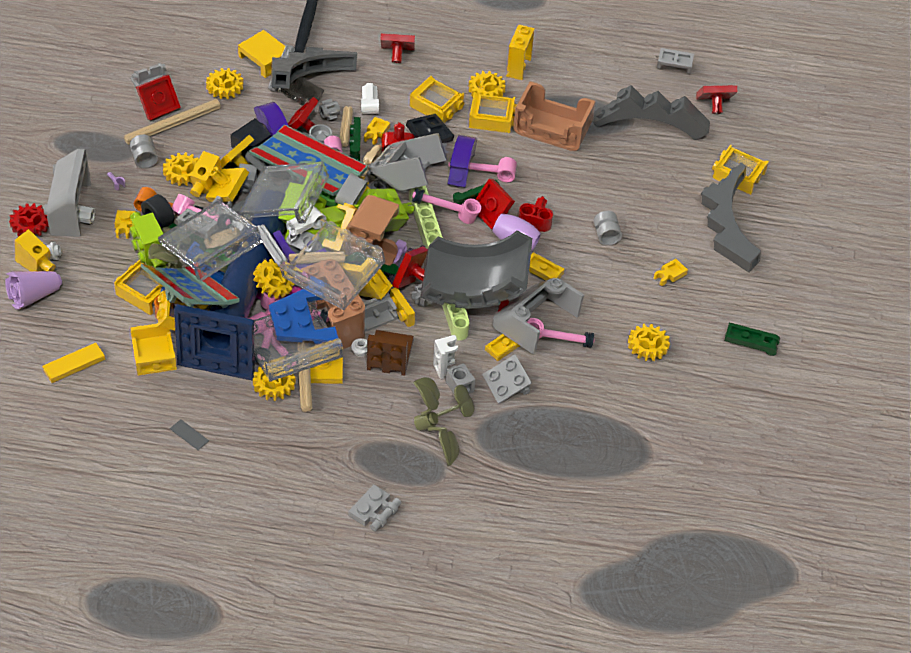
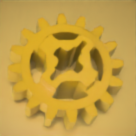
M221 68V71L214 70V74L209 73V77H206V89L209 94L213 93V97L219 96L220 99L223 97L229 99V96L235 98V93L241 94V90H243V78L241 73H236V70L230 71V68L227 70Z
M482 71V74L475 73V76H471L468 87L472 97L474 92L503 97L506 85L505 80H502V76L497 77V73L491 74V71L488 73Z
M187 152L184 155L177 153L176 157L171 155V159L166 158V163H163V175L166 176V181L171 180V184L177 182L178 186L182 183L188 186V182L192 183L190 176L199 158H194V154L187 156Z
M270 259L269 262L264 260L258 264L253 273L255 275L253 281L258 282L256 287L262 288L261 293L267 292L268 297L274 295L275 299H278L279 296L284 298L286 294L288 295L291 292L292 287L295 285L292 282L294 276L289 275L292 271L286 270V266L279 267L277 263H274L273 259Z
M643 324L642 328L636 326L635 330H631L628 338V348L632 349V354H638V359L644 357L645 361L648 358L655 361L656 357L662 359V356L667 354L670 346V337L665 336V330L660 331V326L653 328V324H650L649 327Z
M272 361L270 366L264 363V368L258 367V372H254V391L259 392V397L266 395V400L270 397H273L274 401L277 400V397L284 399V394L290 396L291 390L295 389L296 377L294 376V371L289 370L288 365L283 367L282 362L275 365V362Z

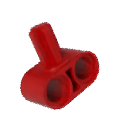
M398 122V124L394 125V132H386L382 135V152L393 143L415 137L411 133L404 132L405 126Z
M541 196V198H537L535 205L530 203L522 204L519 208V218L529 222L540 232H548L552 227L553 212L545 208L547 199Z

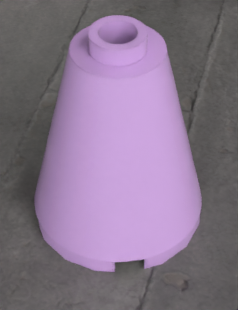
M11 271L6 274L9 275V278L5 279L8 298L13 299L15 304H12V306L16 310L22 309L59 290L60 285H62L60 275L54 271Z

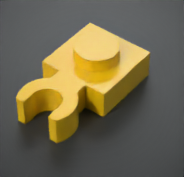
M374 117L367 127V132L364 134V141L366 142L371 138L372 144L375 145L378 137L381 138L390 129V122Z
M117 210L114 223L116 238H119L121 233L126 234V239L130 238L129 229L132 227L130 216L135 211Z
M675 258L663 265L661 270L656 271L653 279L662 278L659 285L663 286L669 279L675 282L687 275L688 269Z

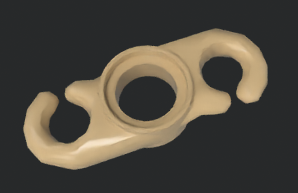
M380 144L375 145L370 152H367L363 163L366 165L374 163L382 152V146ZM369 166L362 176L367 175V172L371 169Z

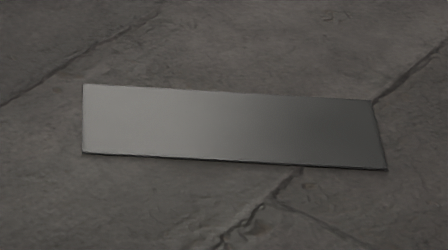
M181 419L169 428L197 450L209 442L207 438Z

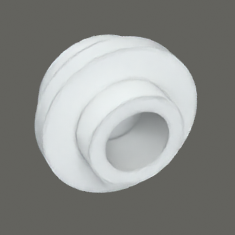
M51 242L47 245L50 249V259L59 260V256L62 254L61 247L56 242Z
M356 339L353 341L351 349L356 356L364 357L367 355L366 339Z

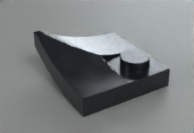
M436 113L410 119L406 123V127L415 138L439 133L441 142L447 143L453 141L455 136Z

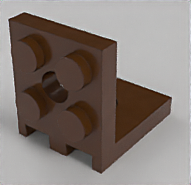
M376 330L375 335H369L367 340V370L371 371V367L382 369L383 373L390 374V371L393 370L399 371L401 376H405L414 336Z

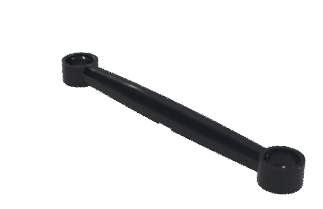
M318 0L306 1L294 52L304 53Z

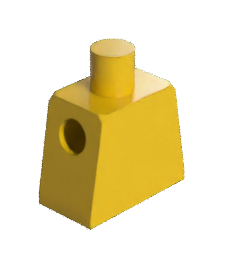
M205 151L202 152L190 176L193 184L190 193L193 196L200 197L201 193L207 195L215 181L209 176V172L214 167H218L220 171L222 169L219 156Z
M29 229L15 239V261L29 271L55 270L56 265L50 261V249Z

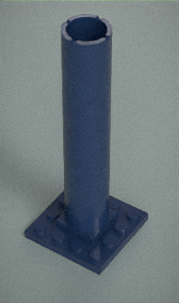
M268 191L259 196L220 282L223 287L239 298V302L228 305L226 308L210 304L208 310L176 304L174 317L177 365L253 381L255 372L254 320L247 319L260 289L256 287L258 282L253 281L255 278L253 273L259 263H262L264 260L269 262L270 259H273L255 230L258 225L261 226L263 224L271 235L278 230L283 235L287 224L278 218L286 198L282 193Z

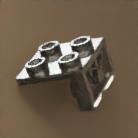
M302 77L295 79L290 84V88L278 89L286 97L295 100L302 106L312 97L319 101L324 93L323 89Z

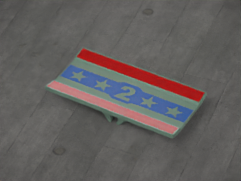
M285 124L263 144L249 150V154L290 174L294 182L299 179L300 185L306 182L309 172L318 175L319 179L316 188L332 196L338 194L351 173L360 177L368 169V165Z
M141 264L143 270L165 287L166 299L170 303H174L176 298H179L189 307H194L195 304H212L226 308L228 305L239 302V298L195 265L183 268H154L153 266Z

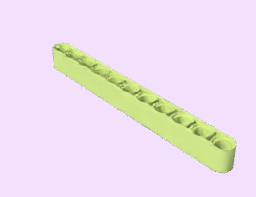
M426 185L416 187L420 191L424 190L423 194L429 195ZM411 188L409 191V201L413 204L411 206H414L413 214L423 246L428 249V246L438 236L442 237L432 204L421 201L420 204L416 201L412 202V194L416 188ZM444 302L442 306L451 335H455L457 340L466 339L469 333V318L466 309L456 308L455 304Z

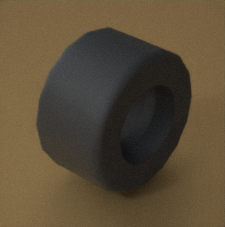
M154 195L142 202V214L146 215L153 212L161 229L174 222L173 209L162 195Z

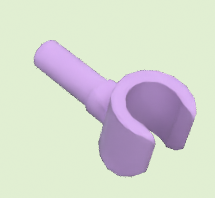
M111 172L107 173L114 182L115 190H119L118 184L125 187V179L123 177H115Z
M401 239L396 242L398 253L393 262L396 265L401 255L407 251V243Z

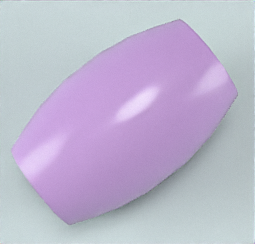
M501 214L492 232L502 240L518 230L533 238L532 252L540 239L541 233L532 224L519 217Z

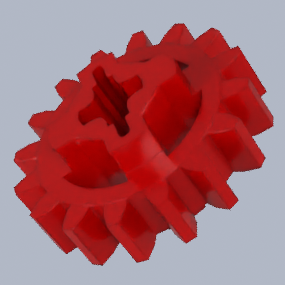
M28 203L25 204V207L18 206L19 210H13V214L10 215V228H12L13 233L17 232V236L22 235L28 229L34 235L38 234L41 236V231L47 232V227H49L47 215H44L43 206L36 207V203H33L32 206H29Z

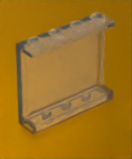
M323 161L264 166L239 210V217L244 226L248 227L253 217L295 215L299 224L306 223L329 178Z
M220 200L215 201L158 237L160 245L192 267L197 279L203 281L262 243L259 228Z
M321 218L322 228L291 263L283 261L280 265V270L283 278L345 310L386 262L384 251L378 245L374 246L364 238L353 235L349 230L338 227L332 221L328 222Z
M316 301L308 302L315 330L328 328L317 311ZM270 315L254 320V355L269 382L343 357V346L340 338L322 342V344H314V341L304 340L302 343L277 341Z

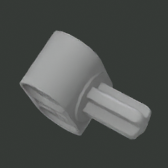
M351 173L339 190L335 202L340 205H344V203L355 205L363 194L368 182Z

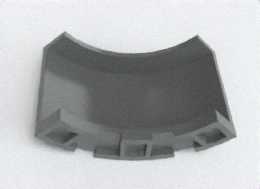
M516 230L513 234L500 241L472 245L449 241L438 236L428 246L420 297L440 305H444L445 302L455 304L456 308L468 309L500 305V301L515 299L527 290L533 238Z

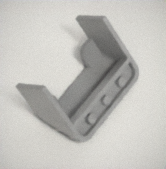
M439 133L389 145L371 165V169L374 175L397 191L404 193L410 191L411 188L428 185L425 174L426 167L432 163L446 161L447 157Z
M78 148L59 159L53 165L54 177L48 204L44 205V215H47L51 236H81L77 206L81 186H91L86 149Z
M558 278L540 282L530 286L524 293L495 314L492 323L493 327L530 353L535 354L540 331L527 323L530 319V312L546 299H549L578 318L584 294Z

